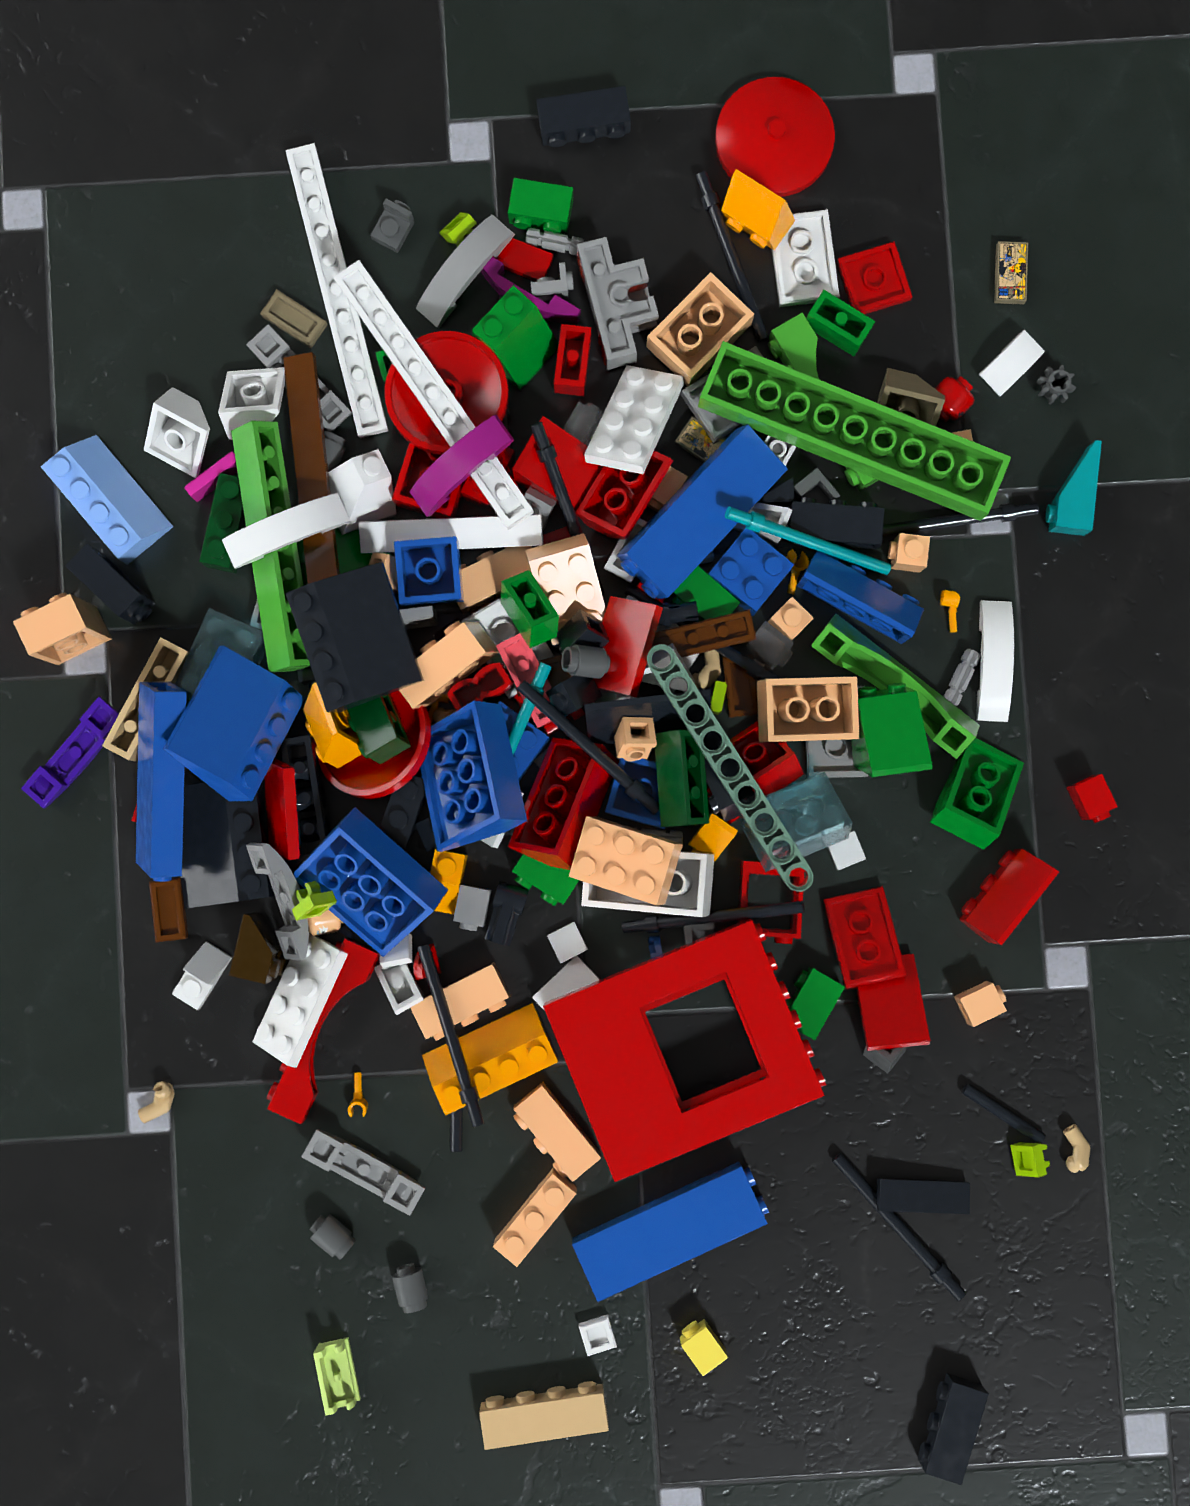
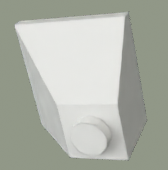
M284 367L227 371L218 414L229 440H232L231 430L252 420L272 422L279 414L286 381Z
M173 387L153 403L144 451L194 478L199 476L210 431L199 401Z
M379 449L353 457L328 472L331 494H339L350 519V523L338 527L342 535L359 529V522L382 521L397 514L395 503L392 500L394 493L392 477Z

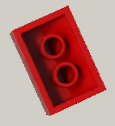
M654 451L644 474L603 466L575 513L588 527L610 538L627 540L673 460Z
M758 721L730 739L767 799L804 775L795 753L786 742H759ZM707 787V796L709 797L712 794L709 787ZM742 815L727 821V823L731 824L732 822L740 818Z
M1022 848L1014 849L1013 851L1008 850L1000 859L998 864L1001 867L995 875L989 874L981 883L980 888L982 891L976 899L971 897L961 909V912L964 914L959 920L988 943L1002 946L1059 873L1054 867Z

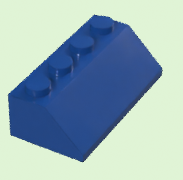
M816 551L797 587L900 644L912 638L924 611L923 608L918 606V600L907 594L902 596L891 591L893 588L891 585L879 579L876 582L865 576L866 572L855 565L848 567L839 562V558Z

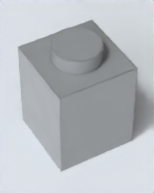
M464 884L460 885L453 921L460 922L459 928L477 931L478 926H485L492 890Z

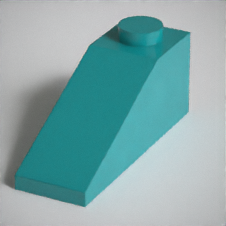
M1095 440L1086 448L1051 504L1047 506L1045 521L1049 523L1048 532L1085 536L1093 530L1102 441Z

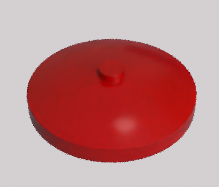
M784 77L761 78L739 88L723 106L718 118L715 134L716 151L719 161L731 179L737 169L780 197L796 194L812 185L827 167L835 142L833 119L822 98L805 84Z
M438 331L415 339L475 427L493 415H497L502 422L508 405V382L500 360L488 346L471 335L456 331ZM391 364L385 382V403L393 424L399 433L412 445L424 451L442 455L450 448L449 444L395 366Z
M399 690L390 693L411 747L382 764L360 755L340 768H336L327 762H322L318 757L319 765L325 777L339 790L357 798H380L399 790L418 772L429 749L431 723L426 706L413 709Z

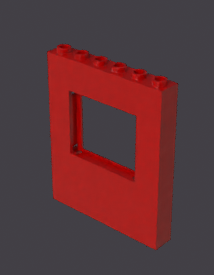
M751 919L744 920L544 1003V1010L614 1182L825 1096L821 1088L826 1085L824 1077L819 1068L813 1069L809 1059L814 1056L808 1039L801 1040L797 1030L802 1027L796 1010L790 1011L785 1001L790 998L784 981L778 982L773 972L778 969L772 952L766 953L761 943L766 940L760 923L754 924ZM725 980L761 1069L681 1101L645 1012Z

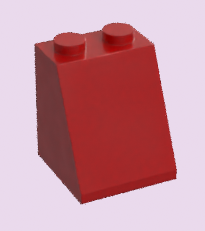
M542 416L540 422L543 423L550 444H554L558 455L555 459L576 512L603 466L587 463L584 454L588 446ZM532 434L512 468L514 480L526 489L531 487L556 501L555 505L560 507L545 464L539 460L536 452L539 448Z

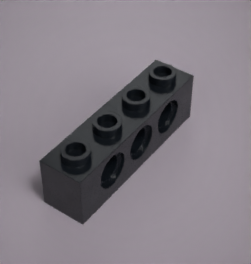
M312 735L284 739L280 746L283 762L295 769L300 851L298 862H303L331 832L322 770L315 752L317 745Z

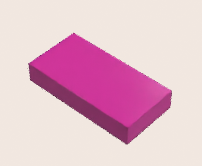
M233 451L229 452L185 486L184 489L196 502H199L216 489L219 473L231 476L237 473L235 453Z

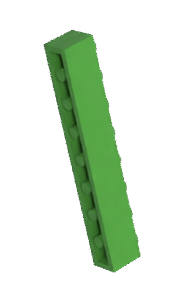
M252 420L231 430L246 527L290 509L291 504L278 422ZM297 542L265 554L264 558L252 562L268 670L271 673L296 671L310 666L286 596L287 592L303 586Z

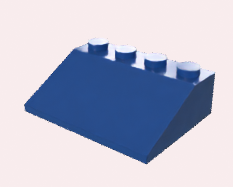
M220 646L163 750L228 801H253L305 697L284 679L231 649Z
M474 700L432 725L429 749L420 769L437 852H444L505 833L526 822L527 816L502 704Z
M356 807L341 820L293 872L297 883L304 889H306L305 883L317 881L320 885L321 893L333 891L337 902L328 910L382 957L436 909L448 891L442 883Z

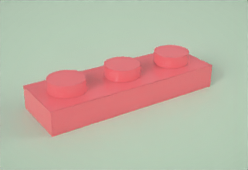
M519 633L497 644L496 647L516 687L524 680L531 684L540 663L533 649L529 648L521 634ZM547 678L542 690L545 691L543 697L550 702L546 691L550 690L552 686ZM520 693V695H521V697H522V699H523V701H524L525 696ZM536 706L534 707L531 717L537 728L551 722Z

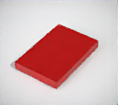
M610 596L602 622L609 638V642L603 648L610 657V668L602 678H593L599 689L637 698L647 664V655L652 647L663 607Z
M274 758L264 777L268 842L278 854L287 860L299 859L295 769Z
M883 886L823 900L845 990L901 978L907 975Z
M914 954L902 955L907 974L905 977L856 987L867 1051L930 1044V1035Z

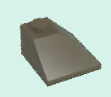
M887 368L877 403L936 426L945 402V396L916 374Z

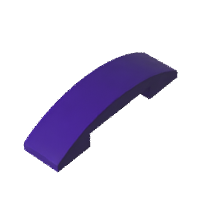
M99 696L79 719L81 723L45 765L39 766L21 789L43 809L47 808L72 784L100 752L119 712Z

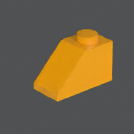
M711 813L709 814L710 823L701 824L688 845L693 848L691 852L715 854V862L738 830Z
M435 849L430 874L442 883L448 891L434 911L449 914L455 913L459 888L463 882L468 855L449 851L437 852V849Z

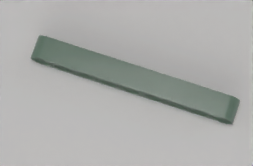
M665 644L654 646L647 655V664L783 882L796 892L807 890L812 885L814 876L810 866L675 652ZM655 652H667L670 656V664L665 668L656 667L652 662V656ZM680 677L686 681L687 690L683 695L676 696L670 691L669 683L673 678ZM697 704L703 708L704 717L700 722L693 723L687 718L686 711L690 705ZM710 731L717 732L721 737V744L715 750L707 749L703 743L704 736ZM728 758L734 759L738 764L737 773L731 777H726L721 772V764ZM744 786H751L755 791L754 800L748 804H743L738 799V792ZM768 813L772 819L770 828L764 831L758 830L755 826L756 817L759 814ZM779 840H784L789 846L788 853L781 858L775 857L772 852L773 845ZM795 868H803L806 873L805 880L800 884H792L789 879L790 872Z

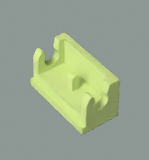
M349 1337L319 1343L313 1355L325 1416L334 1414L338 1408L347 1406V1410H350L357 1401H360L361 1397Z

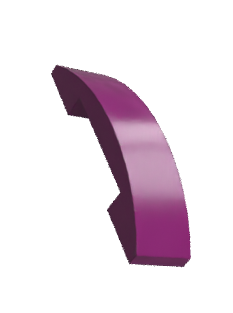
M494 257L481 270L485 279L500 296L503 297L514 285L537 306L546 321L563 324L579 323L581 319V310L557 295L553 296L549 304L545 303L504 278V264Z
M493 415L443 453L422 474L410 490V494L426 517H430L449 500V494L484 462L493 460L514 441L513 437L499 417Z

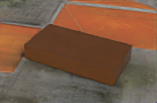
M753 654L746 655L753 660ZM723 657L722 664L724 681L727 684L726 698L729 718L758 715L756 680L746 674L747 670L728 658Z
M175 878L166 882H149L155 941L187 939L188 930L181 878Z

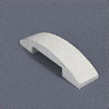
M335 493L274 514L227 536L222 541L234 569L264 558L265 554L319 532L323 534L350 523V519L339 494Z
M981 600L979 631H982L980 690L977 691L976 721L1008 722L1014 666L1012 602Z

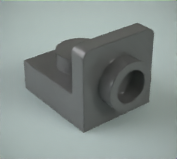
M385 199L383 202L384 211L370 236L373 241L398 253L415 222L408 205L399 200L392 202Z

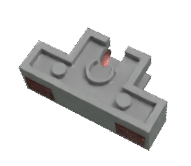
M607 237L577 244L576 260L580 268L582 282L585 284L604 365H606L607 370L636 363L637 351L632 333L657 327L656 320L659 318L654 296L649 295L647 287L649 277L644 259L614 265Z

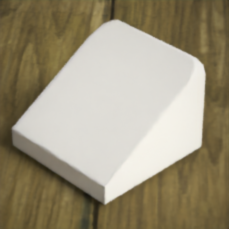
M575 922L547 935L560 964L588 950Z

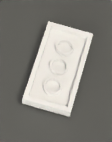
M626 365L584 454L585 461L591 464L644 474L684 385L683 376Z
M309 932L306 959L302 961L289 960L252 1042L287 1066L297 1068L348 953L319 936L311 935Z

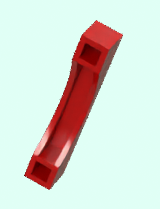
M350 937L345 938L343 943L338 941L335 945L337 948L348 953L297 1068L287 1066L282 1062L279 1071L284 1073L279 1083H273L266 1098L270 1100L268 1110L299 1124L306 1120L319 1092L315 1079L314 1055L321 1027L331 1009L343 996L370 979L380 957V954L372 947Z

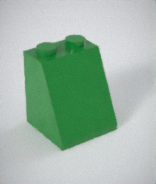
M514 285L472 329L473 337L482 341L496 354L503 366L506 378L520 391L558 351L559 343L539 309Z
M905 683L888 684L887 689L877 691L876 687L858 688L859 739H851L853 766L871 777L932 769V761L917 691L906 687Z

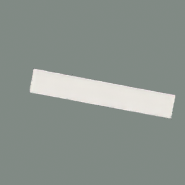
M531 514L509 530L499 516L359 522L361 553L395 552L394 541L456 536L459 540V549L543 545L542 514Z

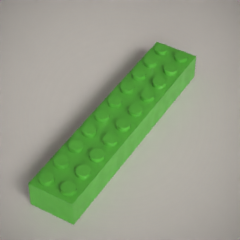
M724 341L721 344L698 403V407L744 426L748 424L753 430L979 521L989 514L1011 459L1008 455Z

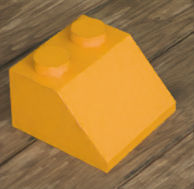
M735 170L721 210L727 219L725 223L737 233L743 230L751 235L749 239L760 248L764 249L765 246H768L775 251L795 222V218L785 199L739 170Z
M317 683L312 684L303 708L307 719L305 726L315 739L317 745L315 752L319 759L324 763L327 762L336 768H340L362 755L357 745L359 738L348 723L347 717L350 716L348 710L340 713L326 712Z

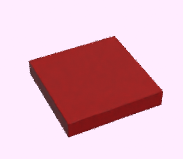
M895 241L838 258L836 261L850 306L863 314L910 301L913 297Z

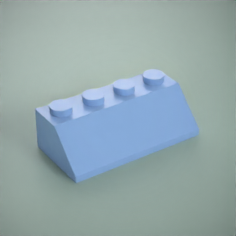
M97 435L62 448L41 466L117 559L127 565L174 527Z

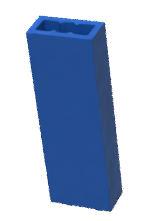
M748 424L736 428L616 555L622 561L621 567L629 575L636 576L643 583L641 587L650 597L657 599L668 598L738 523L725 518L727 508L731 506L748 513L788 468Z
M139 682L136 863L154 881L166 882L172 880V877L182 876L185 766L163 750L186 708V691L171 682Z
M738 1161L573 1237L572 1246L597 1302L768 1224L764 1215L769 1213L762 1195L758 1197L754 1195L751 1186L756 1185V1182L749 1167L743 1169Z

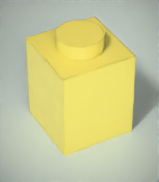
M705 1319L699 1323L693 1321L682 1330L683 1335L679 1337L681 1346L702 1376L728 1358L726 1348Z

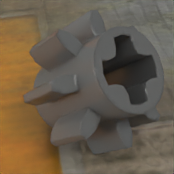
M1061 365L1056 371H1053L1049 366L1044 371L1046 377H1040L1036 381L1038 385H1042L1038 396L1044 395V397L1049 399L1048 404L1050 405L1058 398L1060 402L1064 403L1068 399L1067 393H1072L1076 389V386L1071 384V379L1075 374H1069L1064 371V365ZM1052 383H1059L1061 387H1053Z

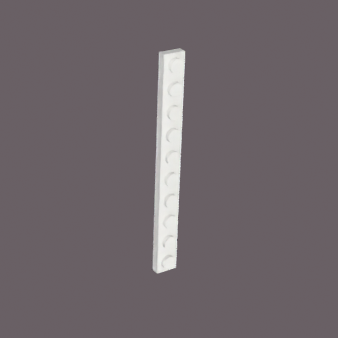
M315 143L286 150L359 438L387 432L389 430L360 317L334 279V276L345 270L347 266Z
M360 260L334 276L340 289L450 447L473 430L475 426ZM497 457L493 460H487L470 475L508 530L534 513L532 507Z

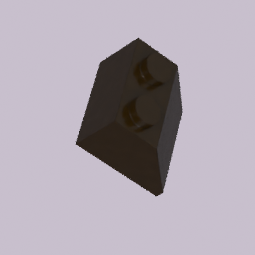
M253 912L243 915L229 976L267 984L277 980V976H282L286 959L282 957L283 952L280 943L262 913Z

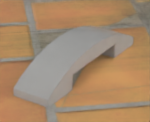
M491 214L461 242L445 261L423 293L416 309L437 328H440L458 306L455 303L492 256L498 257L515 234L494 215Z
M269 324L246 344L266 368L284 367L283 358L296 355ZM318 378L323 427L328 432H332L352 412Z
M247 844L246 847L255 873L267 874L285 924V926L275 930L284 958L302 961L307 956L309 931L308 918L296 920L292 909L300 903L296 897V891L300 890L299 885L287 863L269 844Z
M320 1129L315 1131L301 1156L328 1172L332 1170L383 1198V1202L409 1216L425 1190L422 1184L386 1161Z

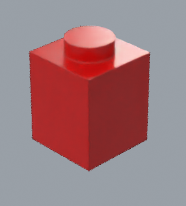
M1103 774L1092 775L1066 787L1081 820L1092 819L1094 823L1102 821L1111 816L1110 810L1118 807Z

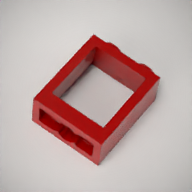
M741 861L738 908L748 906L749 874L780 876L772 863ZM795 868L790 872L789 876H793V884H800L804 881L805 870L803 868ZM792 890V902L802 901L803 891L796 892ZM802 913L791 914L790 929L762 928L765 937H774V943L793 944V938L801 939Z

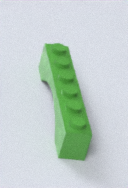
M802 312L771 330L768 347L772 355L776 359L779 357L784 366L819 379L816 367L818 337ZM845 467L847 470L844 473L848 482L852 486L856 485L859 491L879 481Z
M838 614L832 617L811 646L832 663L855 673L880 690L887 689V685L893 683H905L906 687L916 690L925 732L935 743L956 759L976 738L980 727L977 722Z

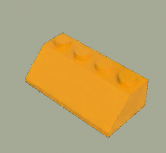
M533 1003L458 1038L473 1087H477L480 1099L557 1063L559 1059ZM447 1043L423 1054L422 1057L432 1088L444 1114L448 1115L466 1106L462 1104L458 1093L461 1091Z

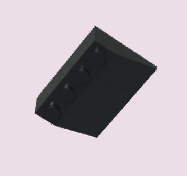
M383 562L315 581L286 593L326 712L340 713L424 681Z
M710 689L699 690L711 709ZM685 692L673 693V694L676 695V696H681V695H683ZM666 694L584 704L588 738L593 743L602 744L608 751L614 750V737L622 717L653 718L655 733L688 730ZM693 704L688 707L686 716L689 721L698 723L704 717V710L701 706ZM630 729L631 734L640 735L641 729Z
M205 782L184 786L182 876H180L184 909L275 896L268 875L255 873L246 847L249 843L269 844L262 783L253 801H228Z

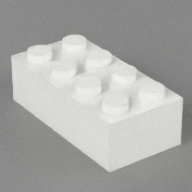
M681 851L667 900L663 905H653L583 882L581 906L694 917L710 916L715 854Z

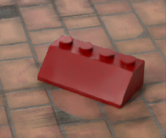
M553 737L524 806L527 821L515 827L508 847L551 867L571 870L586 816H598L613 777L573 740ZM594 743L618 765L619 761L602 744Z

